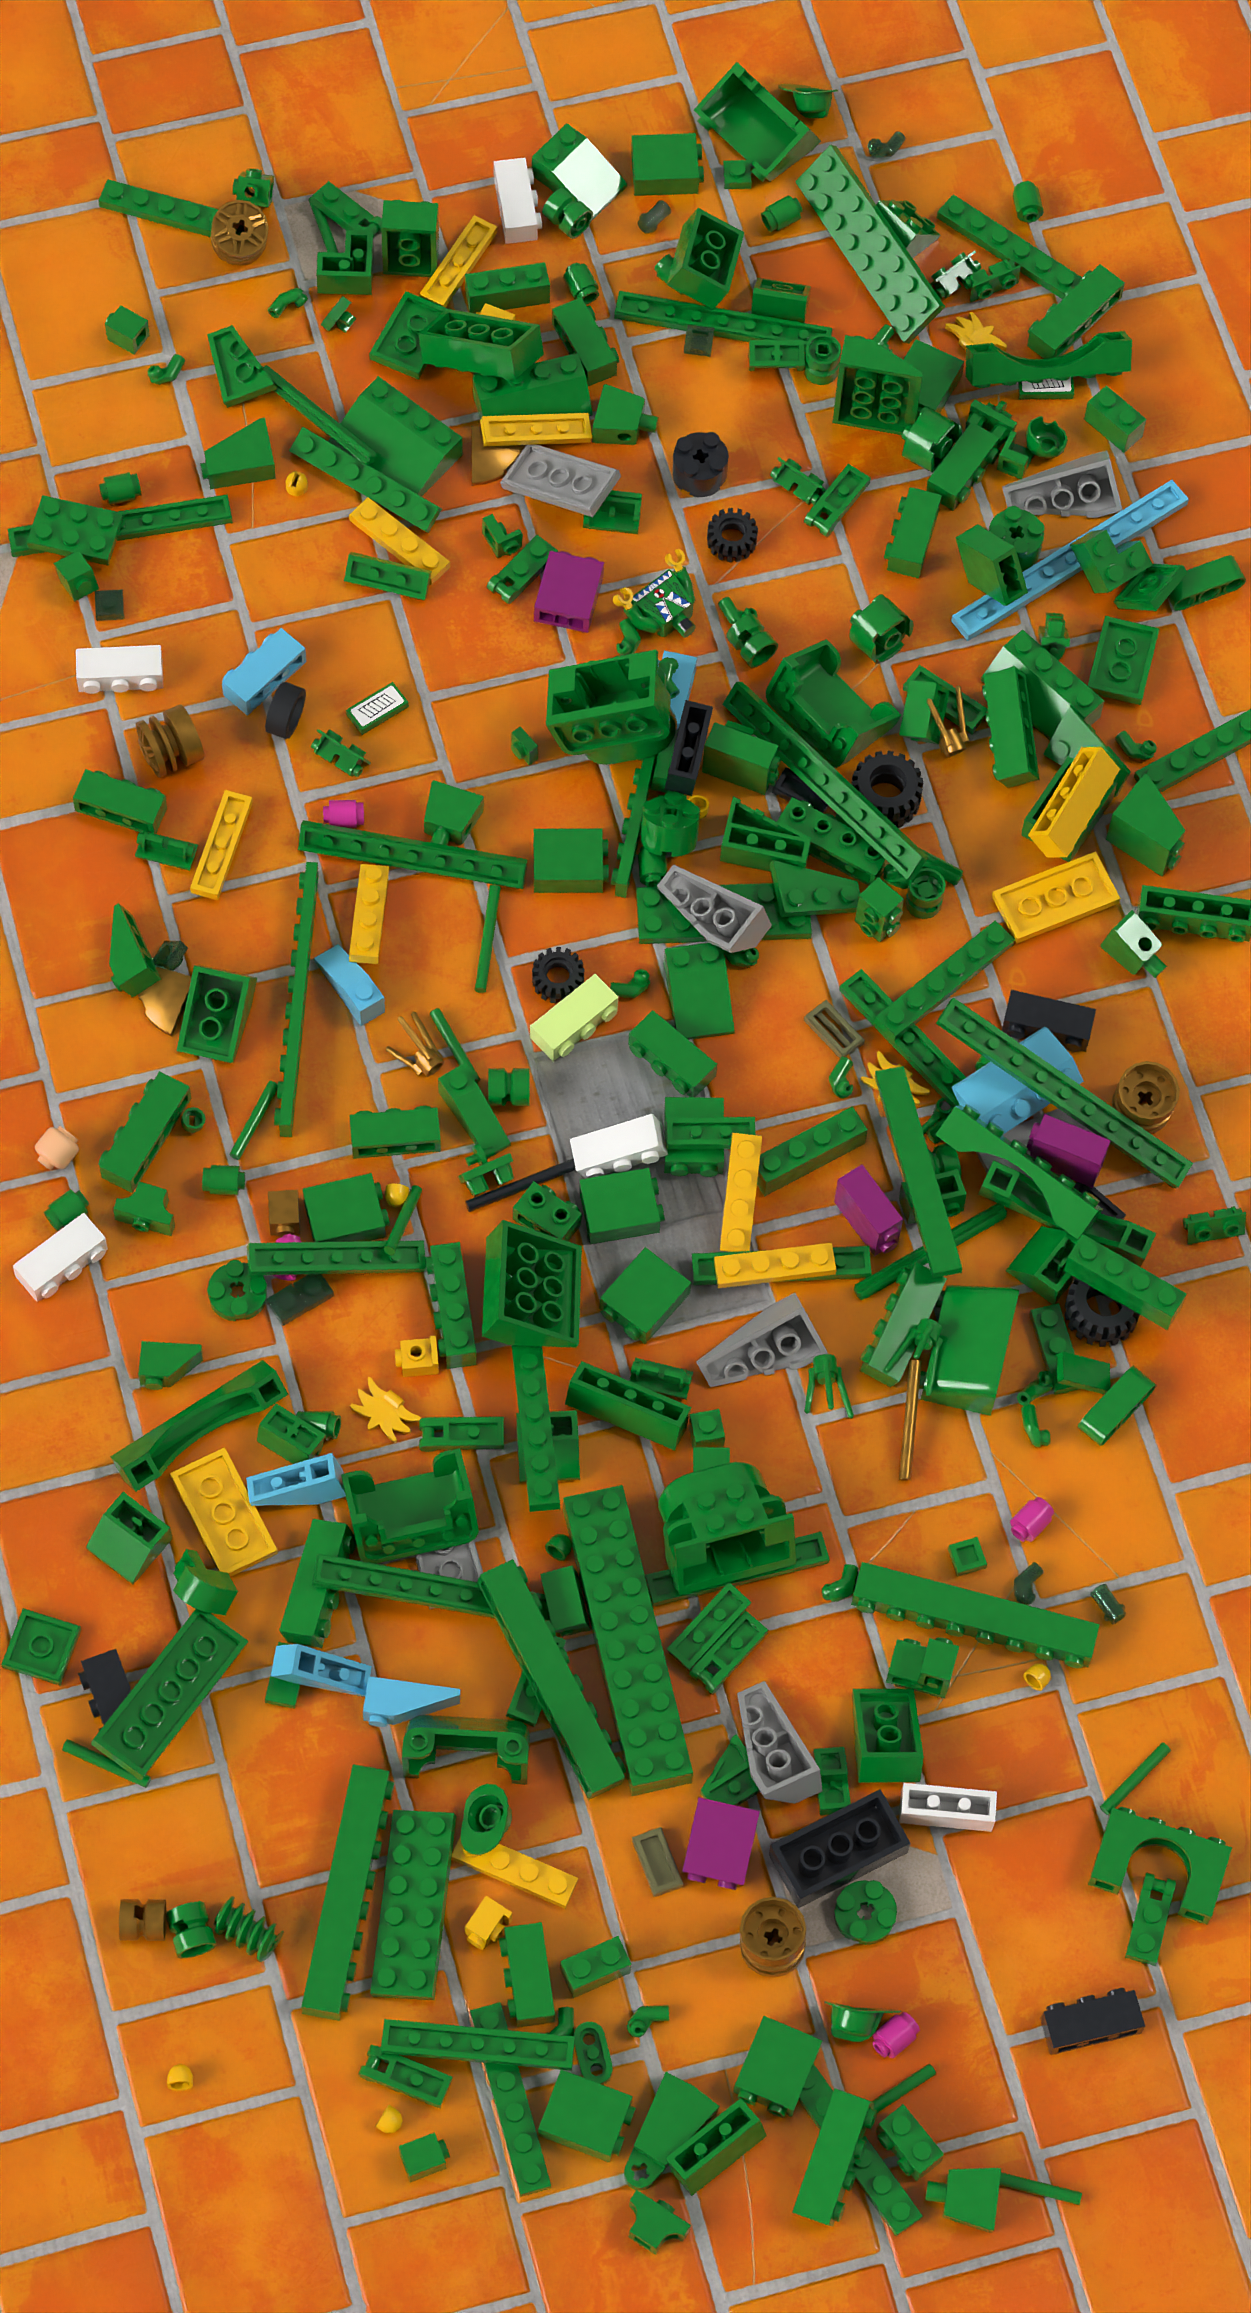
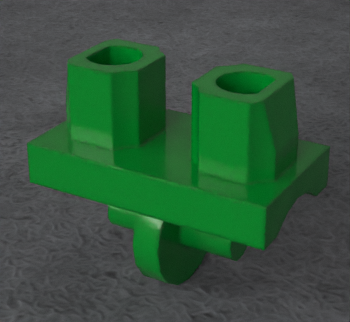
M974 399L970 405L965 429L971 422L999 437V448L1007 441L1010 432L1015 430L1017 422L1012 420L1013 415L1005 411L1007 408L1006 402L1000 401L997 406L990 402L984 405Z
M1046 613L1045 626H1039L1038 636L1041 646L1057 660L1063 657L1065 647H1069L1070 637L1067 628H1065L1063 614Z
M475 1144L472 1146L474 1154L465 1158L468 1166L477 1162L479 1166L458 1176L460 1183H466L472 1195L476 1196L489 1190L483 1176L488 1172H493L498 1186L514 1179L510 1165L513 1162L512 1156L508 1153L487 1162V1158L495 1155L493 1147L483 1150L479 1144Z

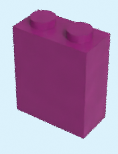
M550 551L534 606V621L588 633L604 577V562L592 557L582 558L573 556L564 551Z
M1044 1114L1041 1123H1034L1026 1147L1028 1148L1027 1151H1030L1029 1155L1036 1159L1038 1156L1047 1161L1052 1166L1050 1169L1052 1172L1059 1175L1064 1174L1071 1180L1093 1188L1104 1163L1111 1140Z
M863 1164L840 1177L837 1181L834 1203L865 1245L869 1246L870 1252L874 1257L881 1252L884 1254L891 1252L898 1245L903 1218Z
M698 1797L682 1872L689 1873L687 1879L706 1883L707 1877L719 1880L718 1886L733 1890L737 1889V1884L744 1885L760 1811Z

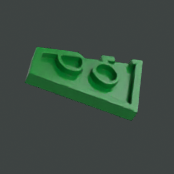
M233 325L207 334L223 402L227 408L278 389Z
M1070 705L1043 755L1062 766L1068 756L1074 759L1081 747H1102L1120 768L1114 779V782L1117 783L1114 797H1117L1131 771L1113 750L1106 746L1096 735V731L1092 726L1082 719L1078 714V710L1073 705Z
M772 860L769 864L781 917L856 912L858 897L861 894L858 881Z

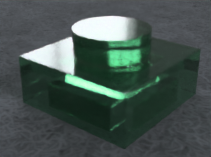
M688 325L684 353L711 357L715 328Z
M123 589L95 591L96 621L125 619Z
M164 941L154 956L153 962L156 967L174 971L181 965L188 947L182 941Z
M308 1274L293 1283L294 1290L308 1311L334 1297V1291L322 1274Z
M292 1284L266 1299L267 1305L282 1326L308 1311L307 1305Z

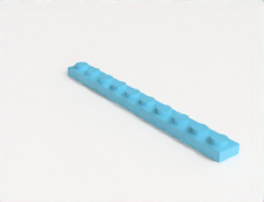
M1170 480L1023 571L1028 590L1027 594L1007 606L986 594L952 615L951 622L967 641L971 640L1082 571L1070 546L1076 540L1091 531L1107 530L1115 548L1185 507L1189 501L1188 497L1173 480Z

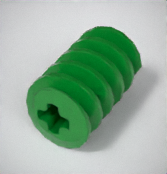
M231 1896L224 1903L215 1918V1933L222 1935L226 1932L225 1939L228 1942L236 1939V1947L240 1949L247 1945L246 1952L248 1955H253L258 1951L257 1960L259 1962L265 1961L279 1944L284 1931L276 1935V1923L265 1928V1916L257 1922L254 1921L256 1912L254 1909L246 1915L243 1914L245 1904L241 1903L238 1907L234 1908L235 1897Z

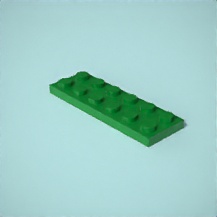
M773 883L719 885L764 907L772 926L761 940L811 939V915L781 917ZM658 887L636 888L639 944L708 942L665 897Z
M195 1609L94 1737L91 1745L141 1781L242 1652L248 1640L211 1613Z
M393 1810L370 1991L373 1997L435 2000L456 1815L454 1813Z

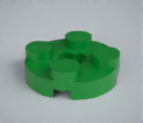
M232 1260L217 1269L209 1280L207 1292L211 1307L216 1314L226 1320L251 1319L259 1314L266 1304V1280L263 1275H249L248 1263ZM242 1286L245 1294L242 1297L237 1295V1298L231 1296V1288Z
M861 1880L846 1886L838 1895L834 1910V1920L841 1934L864 1945L875 1944L885 1939L895 1925L897 1905L893 1895L876 1880ZM861 1905L872 1907L874 1911L871 1913V1919L864 1920L865 1916L861 1919L857 1915V1912L861 1910Z

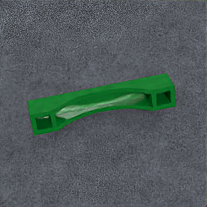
M1125 331L1098 333L1078 349L1062 356L1048 359H1027L1014 356L1001 350L993 343L966 345L965 377L972 386L988 388L990 384L1001 383L1002 385L1012 386L1020 381L1041 383L1043 379L1052 378L1058 381H1065L1074 376L1082 378H1094L1096 374L1118 376L1122 372L1131 371L1132 339Z
M970 1105L954 1107L935 1134L937 1137L958 1152L974 1151L988 1153L1006 1159L1018 1166L1033 1179L1042 1191L1050 1207L1054 1223L1077 1240L1080 1239L1082 1234L1086 1235L1103 1211L1098 1206L1100 1201L1086 1191L1082 1194L1074 1188L1076 1183L1064 1174L1057 1176L1050 1170L1052 1166L1047 1161L1038 1156L1036 1159L1026 1153L1028 1148L1016 1139H1013L1012 1142L1003 1136L1004 1130L993 1122L986 1124L979 1118L981 1114Z
M993 1160L978 1195L1051 1228L1065 1231L1054 1223L1050 1207L1042 1191L1034 1181L1021 1172ZM1100 1214L1086 1233V1236L1141 1267L1156 1233L1130 1221Z
M262 1360L110 1457L122 1479L137 1492L162 1476L167 1467L179 1454L204 1435L235 1419L264 1411L286 1397L288 1393L276 1370Z

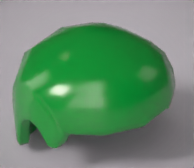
M1042 416L1030 420L1025 436L1027 448L1030 452L1041 458H1055L1062 454L1068 439L1066 432L1058 426L1057 422L1045 423Z

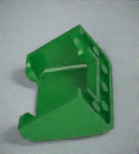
M738 62L732 66L694 109L700 116L697 122L708 132L713 128L746 160H750V164L754 167L751 172L762 182L765 179L770 182L814 150L821 142L801 120L784 107Z
M826 639L783 658L767 686L766 699L769 705L832 767L837 768L848 763L891 730L902 715L888 702L878 703L871 709L837 674L841 666V657L837 649Z
M946 1285L945 1291H941L935 1306L941 1308L938 1323L943 1328L940 1335L943 1343L939 1350L931 1396H926L932 1357L931 1351L927 1372L921 1371L919 1389H923L920 1400L991 1416L1019 1290L1008 1287Z
M460 1448L444 1451L435 1456L432 1463L434 1472L374 1485L372 1475L366 1471L360 1470L341 1474L361 1561L374 1564L466 1544L472 1542L477 1537L479 1528L475 1506Z
M432 1715L415 1716L407 1724L403 1740V1777L419 1778V1773L425 1765L435 1764L436 1749L498 1753L497 1768H504L509 1772L512 1784H527L530 1745L529 1729L524 1723L517 1720Z

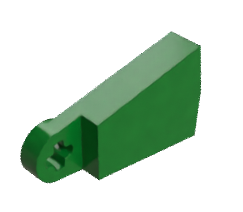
M665 2072L625 2166L624 2179L627 2185L639 2191L651 2187L654 2181L669 2166L666 2157L704 2128L718 2113L720 2106L695 2086ZM641 2166H645V2174L649 2177L647 2179L641 2177L639 2181L635 2180V2172L632 2169L634 2167L639 2169Z

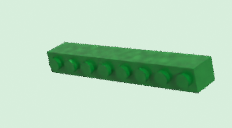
M512 1559L480 1574L477 1583L529 1685H531L535 1697L539 1701L588 1800L621 1785L626 1778L624 1775L626 1768L621 1758L614 1756L610 1748L612 1741L608 1732L605 1729H600L596 1721L598 1714L591 1701L587 1702L582 1694L584 1687L577 1674L573 1675L567 1665L570 1663L567 1652L563 1647H558L554 1639L556 1633L551 1622L544 1620L540 1612L542 1606L538 1596L535 1593H530L526 1585L528 1578L522 1566L517 1567Z
M865 1562L861 1563L851 1605L857 1606L856 1608L859 1611L865 1613H874L876 1611L886 1614L889 1619L895 1621H903L904 1619L914 1621L916 1625L925 1629L937 1627L946 1630V1633L952 1636L962 1637L967 1635L974 1637L977 1642L992 1645L997 1643L1005 1645V1648L1012 1652L1021 1653L1024 1650L1035 1653L1037 1658L1043 1660H1053V1658L1065 1661L1066 1665L1073 1668L1089 1667L1100 1626L1097 1623Z
M352 1765L301 2006L302 2014L340 2021L341 2013L348 2012L351 1994L346 1993L348 1981L354 1982L357 1963L352 1962L355 1950L360 1951L363 1932H359L361 1920H367L370 1902L365 1901L367 1890H373L376 1872L371 1871L373 1859L379 1860L382 1849V1841H377L379 1830L386 1829L389 1812L384 1811L386 1800H392L395 1782L390 1781V1771Z

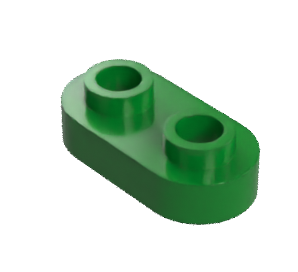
M584 2022L574 2032V2047L581 2076L605 2085L610 2080L613 2071L605 2033L599 2024ZM591 2035L594 2037L595 2042L592 2045H587L584 2043L583 2038ZM594 2066H599L603 2072L599 2076H595L590 2070Z

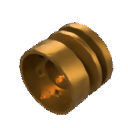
M243 200L227 202L218 209L213 217L210 239L213 250L220 259L231 265L242 266L251 264L262 255L266 248L269 229L267 218L262 210L253 203ZM239 225L244 226V232L241 235H236V229H238Z
M182 704L163 712L165 724L163 726L154 715L149 717L150 728L144 720L136 722L138 742L143 756L159 778L167 774L165 764L171 772L177 770L175 758L177 756L185 766L205 758L196 728Z
M1149 1061L1136 1063L1128 1068L1121 1077L1112 1098V1107L1150 1134L1156 1133L1165 1127L1179 1100L1180 1088L1177 1079L1167 1067L1159 1063ZM1143 1101H1146L1148 1104L1145 1103V1104L1142 1106V1105H1140L1139 1103H1142Z
M769 1897L756 1901L748 1907L741 1920L740 1949L742 1958L750 1969L763 1976H783L796 1969L804 1957L806 1947L804 1916L796 1905L786 1899ZM773 1938L778 1939V1942H775L773 1946L768 1945V1941L771 1942Z

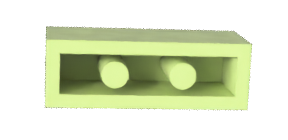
M594 974L530 1026V1039L552 1061H555L560 1056L565 1057L573 1050L574 1044L582 1038L584 1040L588 1039L600 1023L610 1021L617 1014L619 997Z

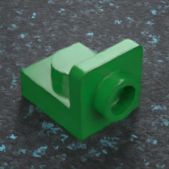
M493 514L482 518V534L497 558L504 555H512L522 547L523 534L520 529L507 534L502 522L498 523Z

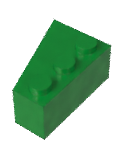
M733 796L721 845L720 861L770 871L769 864L772 860L806 868L812 838L781 821L778 823L766 817L764 812L759 809H751L742 804L740 799Z

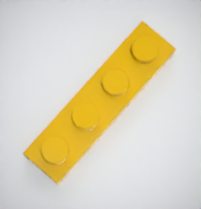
M474 215L420 292V297L446 308L464 282L465 274L471 272L498 233V226Z
M589 413L482 416L480 420L484 446L590 443L592 440Z
M369 497L349 514V520L405 565L432 571L429 584L432 585L450 568L449 560Z
M228 790L224 791L190 887L192 894L215 900L219 899L253 803L252 797Z
M360 865L349 962L378 964L389 880V866Z
M732 1132L720 1251H750L762 1143L761 1135Z
M832 1243L714 1257L718 1288L836 1274Z
M460 1836L452 1853L451 1860L566 1909L578 1882V1878L501 1844H498L488 1853L475 1855L470 1854L463 1848Z

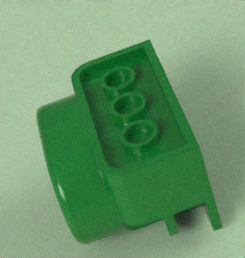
M656 649L549 670L546 726L564 753L569 755L585 754L589 760L595 763L610 765L654 756L665 749L672 741L677 729V719L670 706L671 697L666 689V674L658 667V651Z
M731 1462L692 1472L675 1479L660 1495L658 1508L664 1522L665 1558L679 1596L796 1564L794 1516L792 1513L786 1514V1506L781 1497L769 1493L762 1474L755 1466L744 1462Z

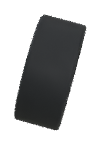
M282 682L279 685L267 713L266 732L284 739L291 737L304 708L306 698L304 688L288 682Z

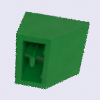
M879 200L876 204L912 258L929 247L941 236L934 229L935 225L933 222L918 215L915 212L917 208L907 200Z
M1041 1226L1009 1265L1006 1272L1051 1304H1055L1075 1279L1074 1276L1065 1272L1064 1268L1067 1258L1078 1240L1067 1231Z
M577 1410L550 1412L557 1480H580ZM516 1413L519 1483L526 1482L519 1413Z
M122 1492L103 1514L86 1549L134 1585L171 1542V1529L129 1495Z

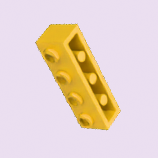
M1081 747L1028 834L1046 857H1068L1073 851L1078 838L1086 829L1095 810L1100 806L1107 790L1112 786L1120 768L1102 747Z

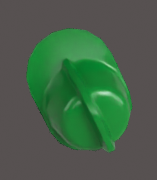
M797 84L778 85V88L793 92L796 108L806 118L827 117L831 107L832 93L838 91L837 89L824 90Z
M485 1784L472 1791L466 1800L461 1828V1844L470 1854L481 1855L494 1849L511 1826L512 1811L503 1789L494 1784Z
M825 2001L826 2004L832 2005L831 2034L834 2037L853 2042L869 2039L875 2033L884 2013L901 2012V2010L856 2008Z

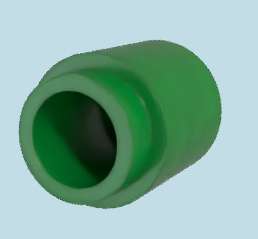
M1030 181L1017 184L1014 188L1013 200L1018 219L1027 223L1037 221L1044 213L1038 187Z
M787 195L767 206L765 211L761 213V218L768 231H780L800 220V213L803 212V209L797 198L792 199L791 196Z
M580 263L568 266L563 279L574 299L582 297L586 305L595 301L599 296V287L588 266Z
M130 472L103 477L104 483L99 484L102 500H108L109 505L135 500L136 496L142 495L137 473L130 475Z
M643 846L640 848L638 865L639 878L642 884L647 887H657L667 874L666 852L662 851L661 856L649 852Z
M211 1165V1168L204 1167L202 1190L210 1191V1194L239 1195V1190H245V1172H240V1166Z
M70 1189L48 1205L49 1209L43 1213L54 1229L59 1231L82 1213L86 1215L88 1213L86 1207L89 1205V1202L79 1190L74 1193Z

